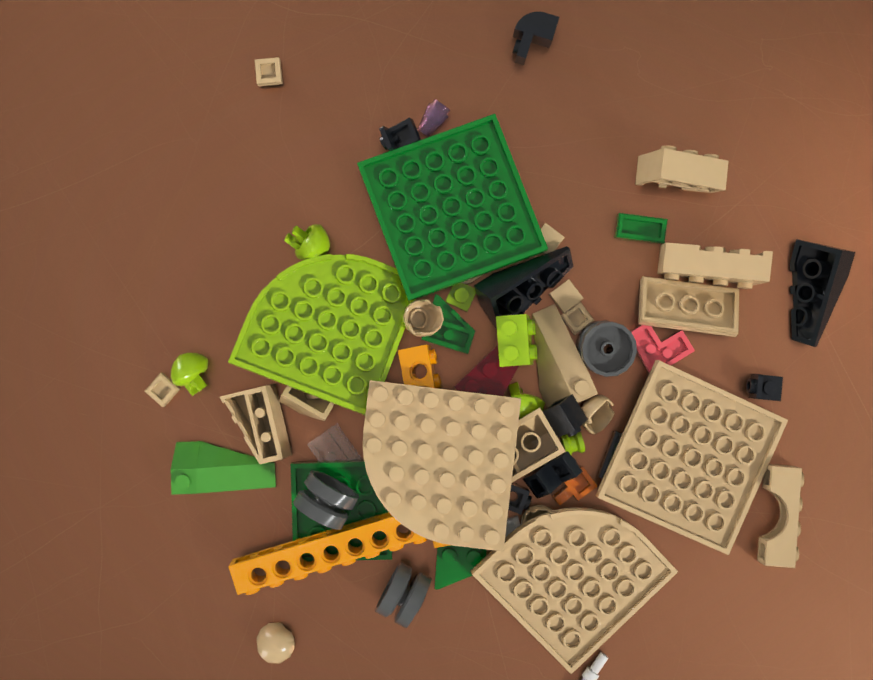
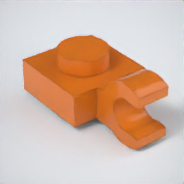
M580 466V469L583 471L576 478L563 482L566 486L552 495L557 504H563L572 496L579 501L597 487L583 466Z

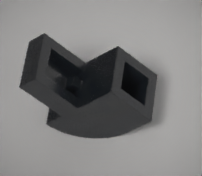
M532 12L526 14L518 21L513 33V37L518 38L513 49V54L517 55L515 63L525 64L531 43L550 48L560 17L545 12Z
M567 451L531 471L523 480L538 499L551 494L563 482L576 478L583 471Z

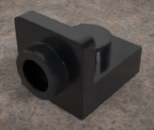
M751 374L746 384V391L749 393L748 398L781 401L783 377Z

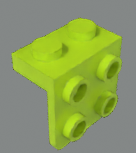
M527 314L496 316L500 367L533 365V360L538 359L537 345L532 344V335H536L535 320L530 319V316Z

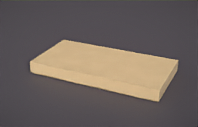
M642 276L640 279L638 324L736 337L739 332V289Z

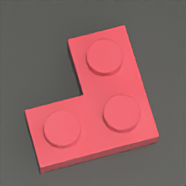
M641 325L631 331L636 340L637 354L649 373L655 360L673 365L695 351L683 330H679L663 341H660L652 326Z

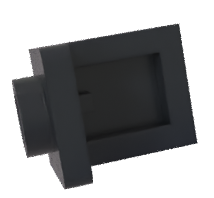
M410 117L389 129L385 126L379 128L382 135L380 136L381 144L389 151L421 140L415 123Z

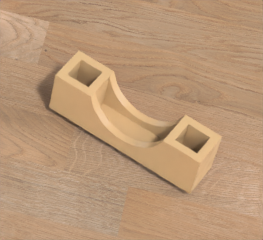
M769 464L763 476L762 488L775 496L780 507V517L776 526L767 534L759 536L757 561L765 566L795 568L796 561L799 559L797 536L801 533V525L798 520L799 512L803 506L802 498L800 497L801 487L804 485L802 468L791 465Z

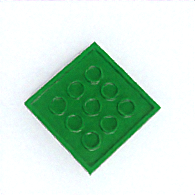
M364 460L292 462L290 464L293 541L332 529L310 519L293 504L300 490H308L304 482L311 470L320 471L334 477L359 495L353 509L345 510L348 518L344 525L388 512L370 483ZM377 531L373 534L377 540L386 538V534L382 531ZM357 538L349 541L353 547H360L362 545L361 540ZM327 546L325 548L329 554L338 553V549L335 546ZM388 549L381 551L374 558L366 559V557H361L356 560H392V551ZM310 553L301 555L307 562L314 560L313 555Z

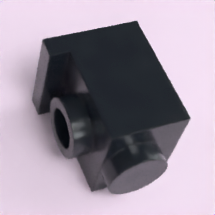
M511 483L510 492H516L517 497L514 500H509L508 510L521 515L523 509H528L532 496L529 495L530 491L528 488Z

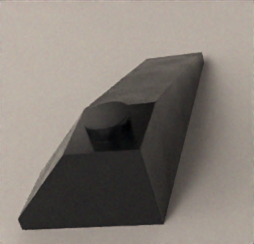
M796 239L790 260L793 286H790V293L793 294V309L791 310L792 340L817 347L847 281L856 252Z
M566 246L497 271L474 285L479 304L496 330V316L524 314L533 303L537 305L542 300L540 296L548 287L553 288L574 267L570 248Z

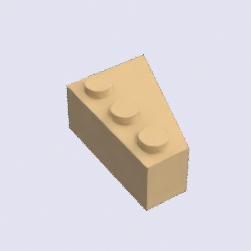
M661 146L659 150L638 156L635 185L643 186L646 183L654 182L658 183L660 188H667V185L681 187V190L705 193L726 190L729 161L719 159V155L705 154L702 156L698 155V151L683 150L682 152L677 151L675 146Z
M276 384L219 397L231 412V418L234 423H237L245 436L243 438L259 464L282 460L292 455Z

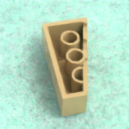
M666 242L660 245L657 274L664 275V279L679 280V277L689 278L688 282L703 283L704 280H712L713 285L728 286V283H737V288L752 289L753 285L770 282L773 251H763V253L757 255H750V249L730 250V253H727L724 247H705V250H702L700 245Z

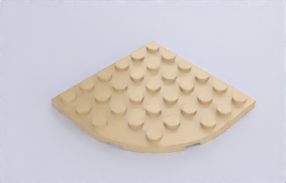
M370 380L363 429V457L370 483L383 506L403 526L426 539L453 546L504 552L521 398Z
M575 507L553 510L523 523L505 537L504 552L492 550L471 570V573L572 674L678 571L640 531L624 519L602 510Z

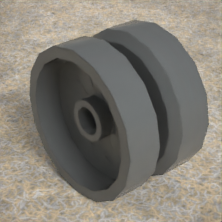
M607 320L595 321L586 326L579 334L576 348L586 368L605 377L618 376L627 371L634 363L637 354L636 340L632 332L624 325ZM606 344H609V347L606 348V353H605V352H604V346H605Z
M311 470L304 482L308 490H300L293 504L300 512L319 524L341 530L348 518L345 510L353 509L359 495L334 477L320 471Z
M400 562L388 581L375 612L388 617L398 605L394 621L400 626L407 628L421 608L432 578L420 572L408 584L412 575V567Z

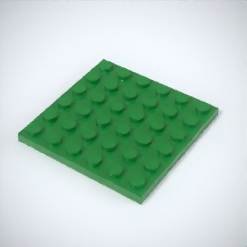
M496 114L357 163L408 302L548 250Z

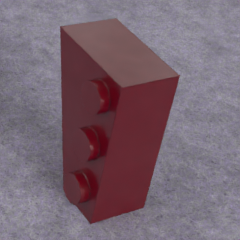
M497 344L454 387L457 391L503 396L519 366L500 367Z

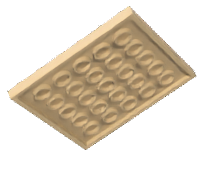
M655 360L595 496L729 555L788 420L660 360Z

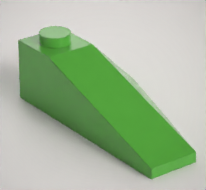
M204 441L176 442L171 465V495L276 487V462L259 464L255 456L218 447Z

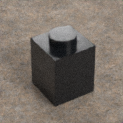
M573 394L555 401L543 411L557 437L566 434L568 437L577 434L582 430L580 426L588 420Z

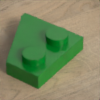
M435 294L433 304L441 307L444 321L437 332L431 336L422 337L421 340L468 354L475 330L439 295Z
M453 545L438 547L434 589L438 590L473 576L471 570L486 557L487 550Z

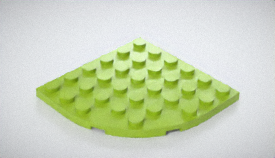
M326 254L300 261L279 273L257 296L247 314L228 363L365 415L369 381L385 382L405 330L403 320L405 309L416 299L408 302L396 268L368 257L354 254Z

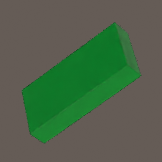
M618 213L615 238L664 244L668 219Z

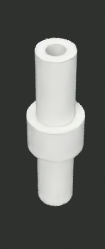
M600 652L590 667L587 666L582 673L583 678L581 680H597L600 676L598 674L609 657Z

